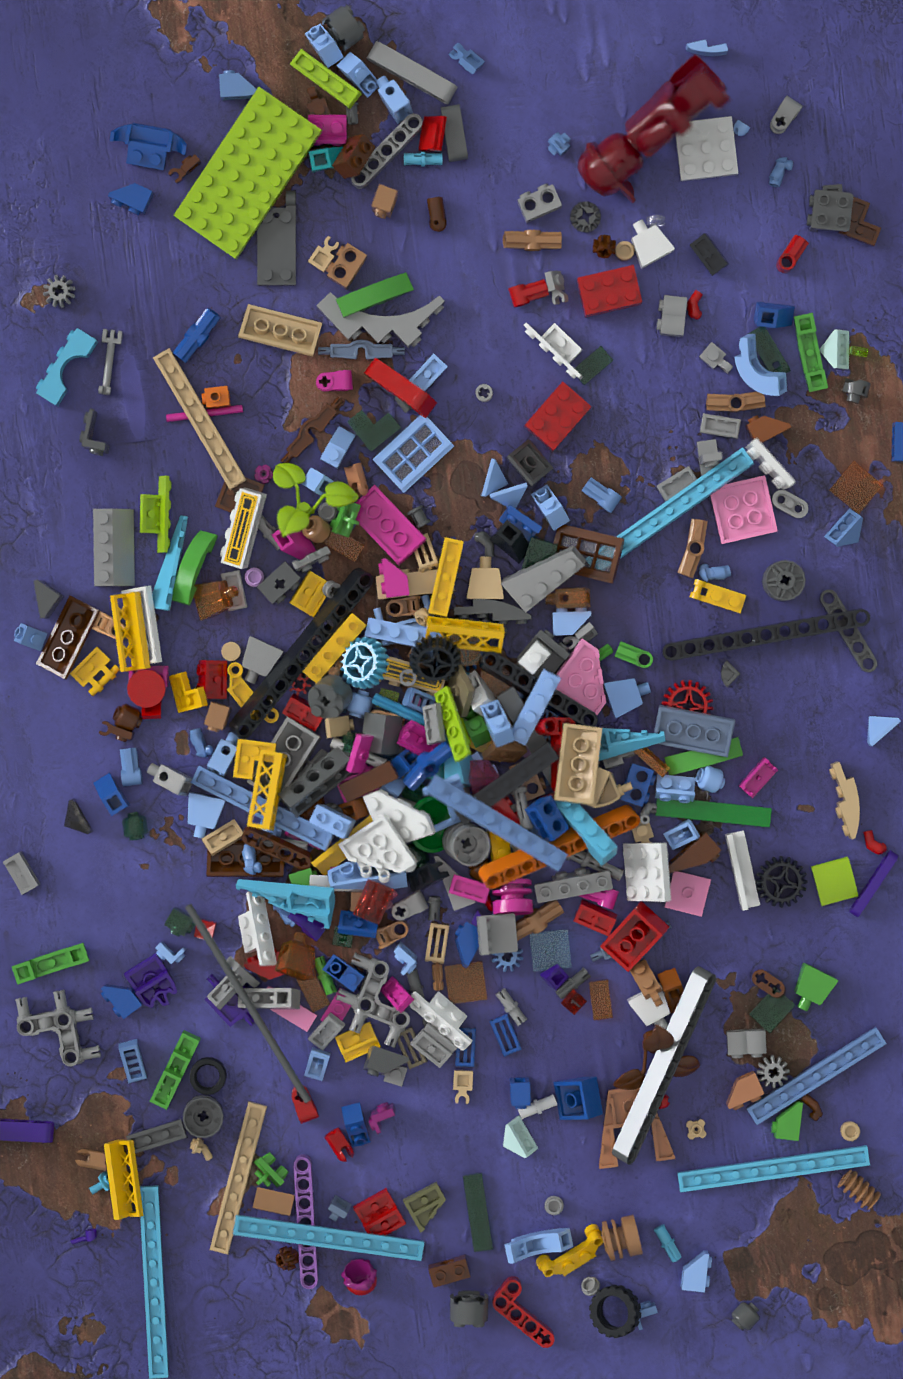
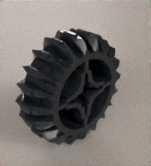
M429 634L428 639L422 636L421 642L416 641L415 646L411 648V653L409 654L410 667L413 674H417L418 679L424 677L425 683L431 680V683L434 684L438 680L441 684L442 679L448 681L449 676L454 677L455 672H458L460 669L461 652L452 639L447 641L446 635L440 638L437 634L435 638H432Z
M779 856V862H777L775 857H772V864L768 860L765 861V864L768 866L767 868L762 865L759 867L764 871L763 874L760 872L756 873L757 876L761 877V880H755V883L761 884L756 890L764 891L759 896L763 898L767 895L765 902L769 903L772 899V906L774 907L777 901L780 908H783L784 902L790 907V900L792 899L794 903H797L798 901L795 896L797 895L802 898L803 895L799 891H806V888L801 886V884L807 883V880H801V877H805L806 873H799L803 867L800 865L796 868L795 866L798 863L796 860L790 864V857H787L785 862L783 856ZM783 866L778 875H769L772 869ZM789 868L796 875V883L788 880ZM784 876L785 878L783 880H785L790 885L781 884V886L778 887L779 883L773 880V878L781 879ZM766 880L774 883V896L768 891ZM785 888L794 889L789 895L780 897Z

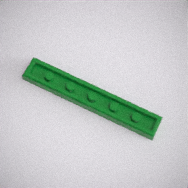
M657 798L656 816L770 827L772 808L699 800L680 803L679 800L661 801Z

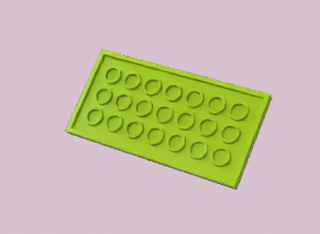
M258 87L173 216L237 259L322 133V130Z

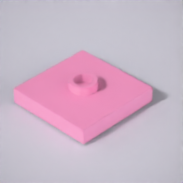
M680 871L673 872L670 882L671 901H666L664 907L702 917L711 879Z

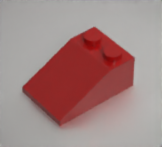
M641 901L600 947L629 972L664 935L669 926Z

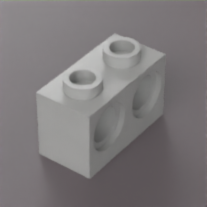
M547 183L537 188L538 191L534 193L528 191L520 195L517 203L526 223L562 208L561 201L553 184L548 186ZM550 194L553 197V201L546 203L543 201L542 196ZM531 201L536 207L534 210L529 211L525 208V203Z

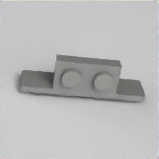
M577 868L574 872L570 873L560 871L552 876V881L534 885L538 903L613 889L609 870L590 873V870L585 868Z

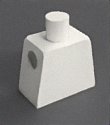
M643 219L633 224L637 235L632 237L631 242L641 269L675 250L657 225L647 228Z
M538 638L515 665L533 675L553 650Z
M663 991L658 993L663 1002L658 1007H656L651 997L646 1000L642 992L627 999L630 1006L646 1026L654 1023L655 1026L658 1024L665 1029L668 1027L664 1017L669 1015L670 1011Z

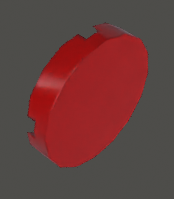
M143 669L134 673L129 679L127 692L131 701L137 706L144 708L153 707L163 699L166 685L159 673L154 670Z

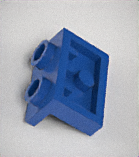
M508 505L499 518L501 523H504L506 520L510 521L522 531L524 537L529 542L542 529L540 525L511 505Z
M341 910L338 933L376 938L379 915Z

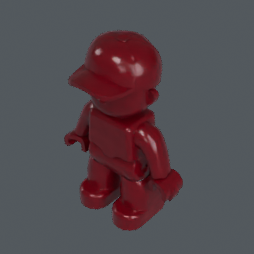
M694 54L672 74L669 81L663 84L626 121V135L614 133L606 137L599 144L596 142L587 143L586 149L578 161L577 168L579 174L591 189L603 197L620 191L633 204L636 199L634 197V189L628 179L635 173H638L643 167L642 153L646 157H651L677 133L680 136L684 135L692 128L690 119L702 112L710 104L717 109L723 108L731 100L726 93L727 87L702 58Z

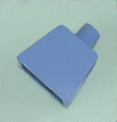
M635 678L603 684L614 718H618L642 705L641 696L651 693L648 682L637 685Z

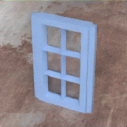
M420 415L375 456L373 461L405 493L446 455L454 445L428 417L424 418Z

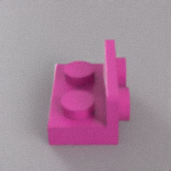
M308 115V121L322 130L314 146H321L323 144L341 146L346 144L347 115Z

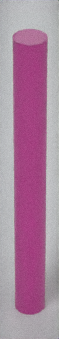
M235 405L205 410L209 417L241 413L243 412V406ZM185 412L166 415L167 422L188 420Z

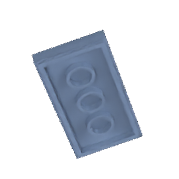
M659 705L654 733L660 734V731H664L665 741L658 743L660 745L728 757L735 719Z

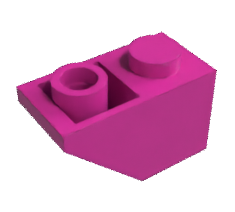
M280 530L272 534L281 551L299 560L316 551L311 541L303 535L302 530L285 537L282 536Z
M382 559V563L379 564L380 575H384V583H381L382 594H386V598L409 595L407 575L387 559Z

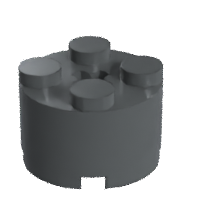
M348 5L345 7L340 6L322 19L323 26L325 24L328 26L326 31L334 39L338 48L343 47V52L363 39V31H365L363 24L360 21H356L352 16L354 13Z
M326 675L309 690L308 703L314 716L336 718L348 707L352 701L353 694L349 684H345L342 681L343 678L338 675Z
M474 1290L458 1291L456 1296L452 1293L450 1295V1320L454 1322V1326L464 1327L465 1325H473L474 1327H483L484 1322L488 1320V1295L484 1293V1296H481L480 1291Z

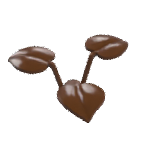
M656 1024L653 1030L645 1032L642 1042L644 1050L642 1071L632 1069L625 1072L613 1083V1086L624 1090L640 1088L646 1073L647 1052L655 1054L657 1050L671 1047L674 1043L673 1035L658 1024ZM691 1055L682 1056L673 1076L685 1077L692 1074L701 1066L699 1060Z

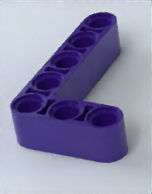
M0 1119V1141L53 1142L54 1122Z

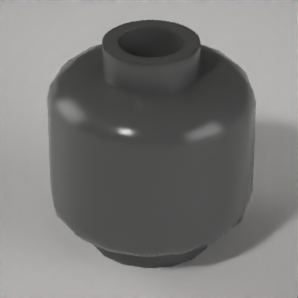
M741 1302L731 1313L733 1318L731 1321L742 1331L744 1329L751 1330L760 1319L757 1313L759 1309L751 1302L749 1304Z

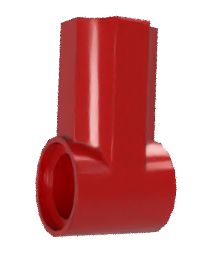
M796 234L793 236L776 263V267L781 273H788L794 268L809 244L806 239ZM782 259H788L791 266L784 267L781 263Z
M545 279L526 285H516L508 289L514 308L526 305L532 300L549 296Z

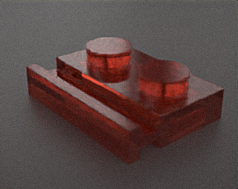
M368 879L353 914L380 925L395 889Z

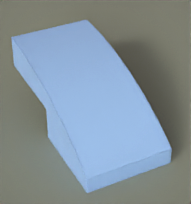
M706 40L686 45L687 52L697 55L720 56L726 55L728 52L727 43L707 47Z

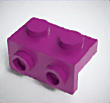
M381 1103L377 1105V1109L371 1111L369 1124L372 1131L376 1130L377 1134L381 1133L380 1121L395 1116L393 1103Z

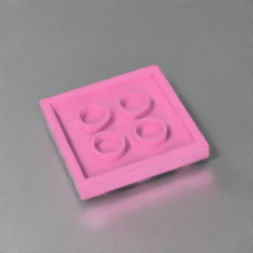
M765 475L726 484L710 495L721 544L778 532Z

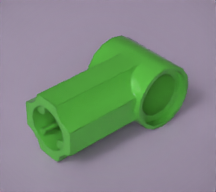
M622 641L614 656L640 668H648L653 662L651 653ZM642 654H646L650 658V662L647 665H642L639 662V657Z

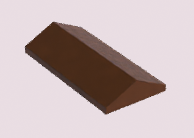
M69 595L36 664L67 680L100 610Z
M238 840L214 856L207 849V877H284L285 862L256 848V863L260 862L262 864V871L260 873L256 872V875L246 873L243 869L245 868L242 856L245 845L243 840Z

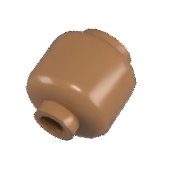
M317 515L309 517V524L302 530V533L310 541L322 543L330 535L331 529L327 521Z

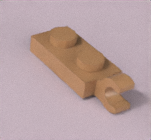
M643 959L636 963L630 972L644 998L647 1000L651 997L656 1007L663 1004L658 995L663 990L648 963Z

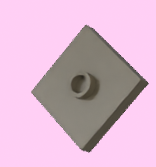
M460 664L459 671L455 672L454 677L450 676L447 686L451 689L460 717H467L475 689L462 664Z

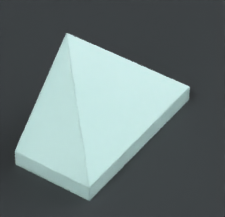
M834 330L819 349L833 368L849 369V331Z
M517 1116L505 1126L503 1147L523 1158H527L538 1147L521 1117Z

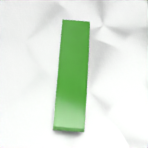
M405 272L337 298L336 302L343 318L356 312H362L373 306L381 305L414 289Z
M183 1030L149 1102L167 1110L200 1042V1037Z

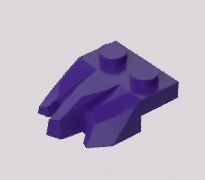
M156 953L124 973L125 978L134 989L141 1003L150 1008L154 1007L155 1000H158L162 1006L169 1005L167 993H178L168 969Z

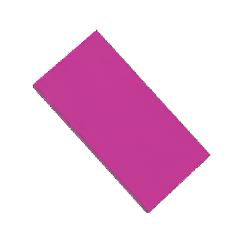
M376 485L372 486L368 490L367 495L362 496L356 502L361 505L356 520L360 522L363 529L399 566L427 540Z

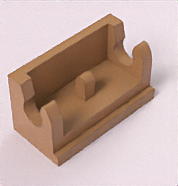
M257 1187L253 1208L290 1216L295 1195Z

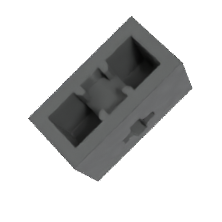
M285 561L261 582L257 588L272 604L275 602L279 604L286 598L284 595L289 590L293 592L300 586L299 581L301 578ZM277 580H285L283 584L285 586L284 589L276 588Z

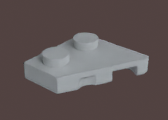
M328 546L307 555L300 561L292 562L297 572L302 571V573H305L313 568V564L317 562L322 564L329 560V556L332 554Z

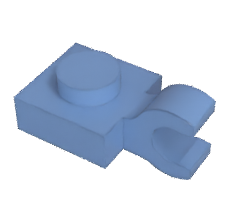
M460 43L454 45L453 48L455 50L449 53L452 59H460L458 63L472 75L485 62L471 49L466 51Z

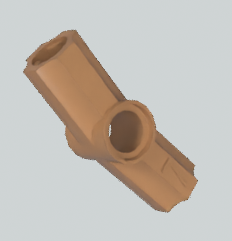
M525 230L524 232L504 231L503 246L504 248L524 249L525 251L561 249L562 232H541V230Z
M757 391L734 395L707 394L706 411L737 413L739 411L766 407L765 395ZM733 398L740 401L741 405L739 408L731 406Z
M691 519L686 550L677 573L690 578L694 577L701 555L704 552L708 521ZM692 543H697L700 546L699 553L694 554L690 551Z
M549 901L540 908H534L532 914L524 915L522 919L516 921L517 941L531 933L536 934L543 931L549 922L563 914L564 911L558 901Z

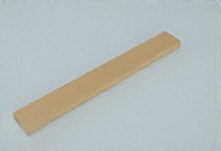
M170 348L153 357L228 488L232 490L247 481Z
M248 1102L210 1246L212 1251L229 1254L235 1216L239 1215L267 1109L266 1105Z

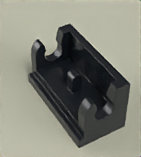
M704 233L690 244L712 276L729 265L707 233Z
M427 863L407 874L406 877L412 892L428 888L449 877L448 871L440 873L437 870V867H440L443 863Z

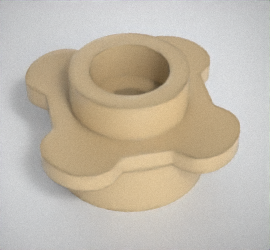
M690 1120L686 1123L689 1139H694L695 1137L704 1138L706 1136L704 1120Z

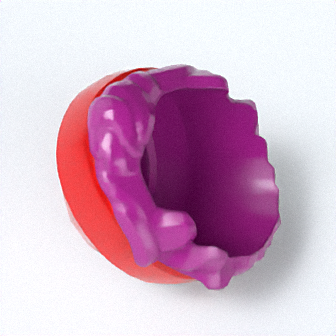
M351 1260L341 1274L344 1278L343 1284L355 1295L369 1294L377 1284V1270L373 1268L370 1260Z

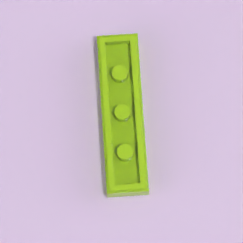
M300 49L290 63L293 68L349 109L352 108L362 94L302 49Z

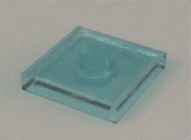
M568 929L529 934L533 972L547 970L556 964L562 969L572 968Z

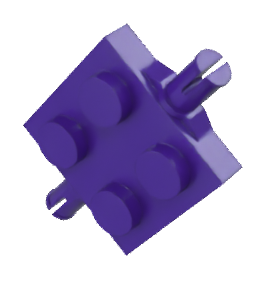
M213 974L207 978L214 988L220 983ZM238 993L221 1010L207 997L204 999L230 1027L243 1018L250 1026L255 1023L247 1008H238Z

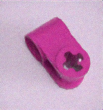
M352 370L321 373L316 379V386L324 392L353 390ZM323 377H326V380L330 381V383L327 384V387H323V384H319V381H322Z

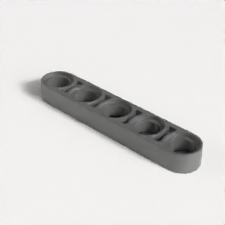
M825 590L820 594V603L827 614L834 613L836 609L847 611L835 591ZM826 593H831L834 596V600L830 604L825 603L823 600V596ZM845 616L841 620H837L839 626H844L847 622ZM853 628L854 632L849 637L844 635L843 630H839L840 636L860 669L864 672L874 671L877 667V660L858 628ZM856 642L863 644V651L860 653H856L853 650V645ZM866 658H870L873 661L871 669L863 667V661Z

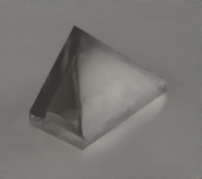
M75 798L69 800L64 826L90 834L93 830Z

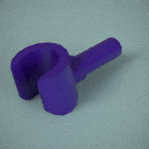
M85 1230L86 1236L71 1240V1244L93 1241L97 1238V1230Z

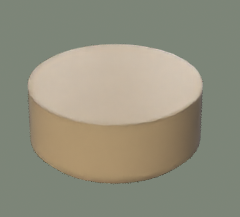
M628 241L620 242L615 248L616 257L621 261L630 260L634 255V246Z
M228 642L223 645L221 653L224 659L235 661L241 655V648L235 642Z
M847 1121L842 1124L840 1133L845 1140L854 1141L860 1135V1128L855 1122Z

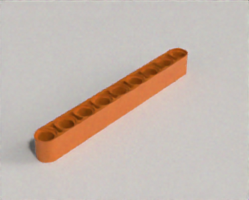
M623 805L592 818L610 839L636 828L640 823V817L630 805ZM572 827L554 841H548L551 845L568 854L567 857L588 849L583 839ZM518 850L483 865L479 869L478 875L487 888L495 889L547 865L524 851Z

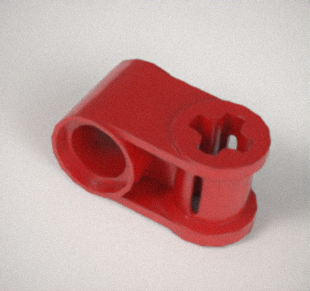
M304 1086L305 1090L307 1091L308 1095L310 1096L307 1087ZM294 1087L292 1090V1100L300 1123L303 1124L318 1118L319 1114L312 1099L304 1103L297 1096L298 1091Z

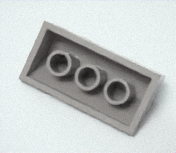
M93 509L94 586H135L134 509Z
M289 717L285 719L271 742L277 744V753L287 754L281 791L298 778L297 775L303 770L322 739L321 736ZM264 762L267 768L273 765V763ZM257 766L254 769L253 780H247V783L252 786L255 783ZM267 773L261 776L260 779L263 787L270 783L271 778Z

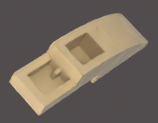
M837 761L830 764L831 769H829L832 779H836L838 787H836L839 798H843L842 801L836 802L838 807L835 810L838 818H842L844 822L842 826L844 835L849 836L850 839H855L860 818L858 791L854 777L845 778L841 764Z

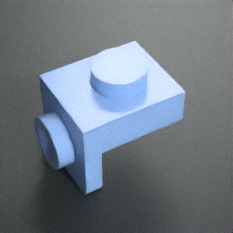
M163 941L155 947L158 950L156 954L162 960L166 959L170 964L174 961L179 963L186 956L183 953L186 950L185 947L177 954Z

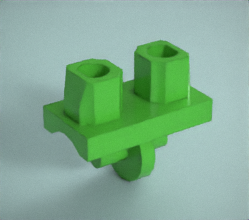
M352 503L343 507H337V511H339L338 516L332 519L330 523L332 532L349 538L354 524L358 526L360 524L356 518L361 505Z
M270 1152L253 1162L259 1168L254 1173L259 1178L256 1184L260 1185L263 1182L268 1187L272 1182L278 1187L285 1182L283 1179L289 1172L282 1165L275 1171L270 1167L276 1160Z

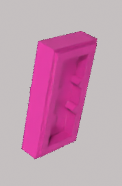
M369 734L356 735L346 771L350 773H363L369 757L373 736Z
M454 874L448 893L486 904L490 889L483 882Z
M393 976L380 990L400 1013L414 1000Z
M336 993L320 1019L321 1021L330 1012L341 1021L344 1019L351 1005L336 1000L337 995L345 997V995Z

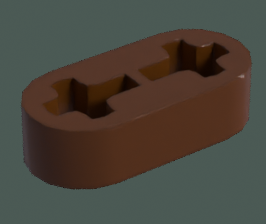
M757 970L753 973V983L770 996L781 998L785 995L786 987L777 978L764 970ZM765 974L764 978L768 983L765 984L762 981L757 983L758 979L756 977ZM770 985H781L780 989L782 991L780 993L776 992L775 994H773L774 990L770 987Z

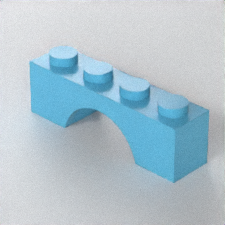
M78 328L69 333L66 339L68 340L66 346H62L56 355L58 357L56 362L51 363L47 368L46 372L48 375L44 380L41 379L36 386L38 390L36 393L57 407L68 392L62 379L65 366L72 359L79 357L89 358L98 344L96 339Z
M555 800L567 825L571 826L580 835L589 853L601 866L616 855L617 845L580 804Z

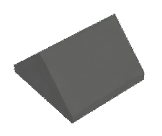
M529 439L506 457L530 487L553 469L552 465Z
M33 580L40 618L48 619L64 595L42 580Z
M369 712L364 713L362 734L373 736L369 752L398 755L399 745L397 740L402 728L403 717Z

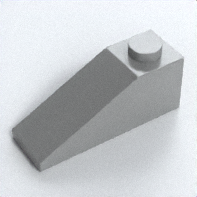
M437 854L434 855L435 861L443 863V865L438 867L439 872L448 871L450 875L443 879L448 893L454 874H459ZM448 893L454 911L476 903L474 900Z
M244 988L256 1009H300L301 990L293 988ZM238 995V1008H246Z

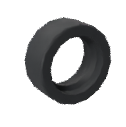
M212 1057L198 1060L191 1068L189 1075L193 1089L204 1095H212L220 1091L227 1077L224 1065L218 1059ZM204 1065H212L219 1072V1080L212 1087H204L197 1080V1072Z

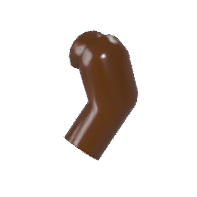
M808 1093L804 1095L801 1101L813 1110L809 1116L814 1121H818L823 1115L819 1103Z

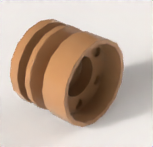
M633 1214L621 1217V1226L617 1227L615 1220L611 1219L613 1227L611 1229H608L606 1221H602L601 1235L605 1252H607L611 1261H615V1251H618L620 1259H623L624 1249H627L630 1257L643 1254Z

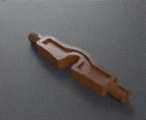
M337 396L331 405L326 404L315 417L305 421L299 430L297 438L286 449L288 451L287 454L280 461L282 463H289L293 457L298 458L314 442V438L309 434L308 430L315 428L320 433L323 432L337 414L336 409L344 401L340 400Z

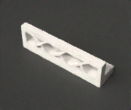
M744 830L725 834L740 908L744 911L750 907L760 906Z

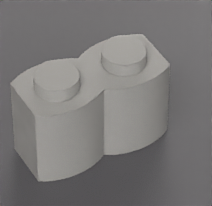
M664 295L663 300H659L658 311H662L661 319H657L656 330H660V335L683 337L687 297Z
M765 1029L726 1030L727 1054L732 1055V1058H743L744 1054H751V1057H762V1054L767 1053Z

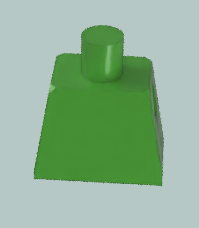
M803 962L794 991L802 996L797 1007L808 1011L812 1002L821 1005L838 980Z

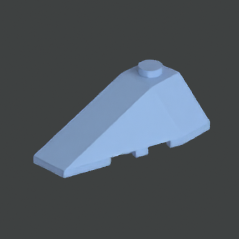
M347 861L327 871L329 885L334 889L391 890L408 887L406 871L397 873L386 869L390 873V880L386 883L379 881L378 872L373 866H371L372 875L369 878H363L357 862Z

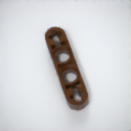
M247 826L244 829L242 840L245 844L299 869L310 867L312 855L309 851L260 828ZM250 833L254 834L252 838L248 837ZM269 840L273 843V846L267 847L263 842ZM287 848L291 851V854L284 855L281 849Z

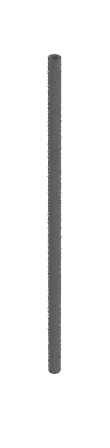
M190 903L185 909L304 1103L311 1100L310 1096L195 908Z

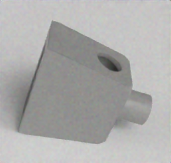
M250 636L242 666L249 669L244 680L255 684L259 674L267 677L284 651Z
M151 763L147 770L148 774L154 776L153 782L177 795L187 796L192 786V777L168 765L161 764L158 766Z

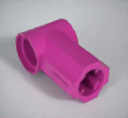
M611 889L579 896L613 910L619 891Z

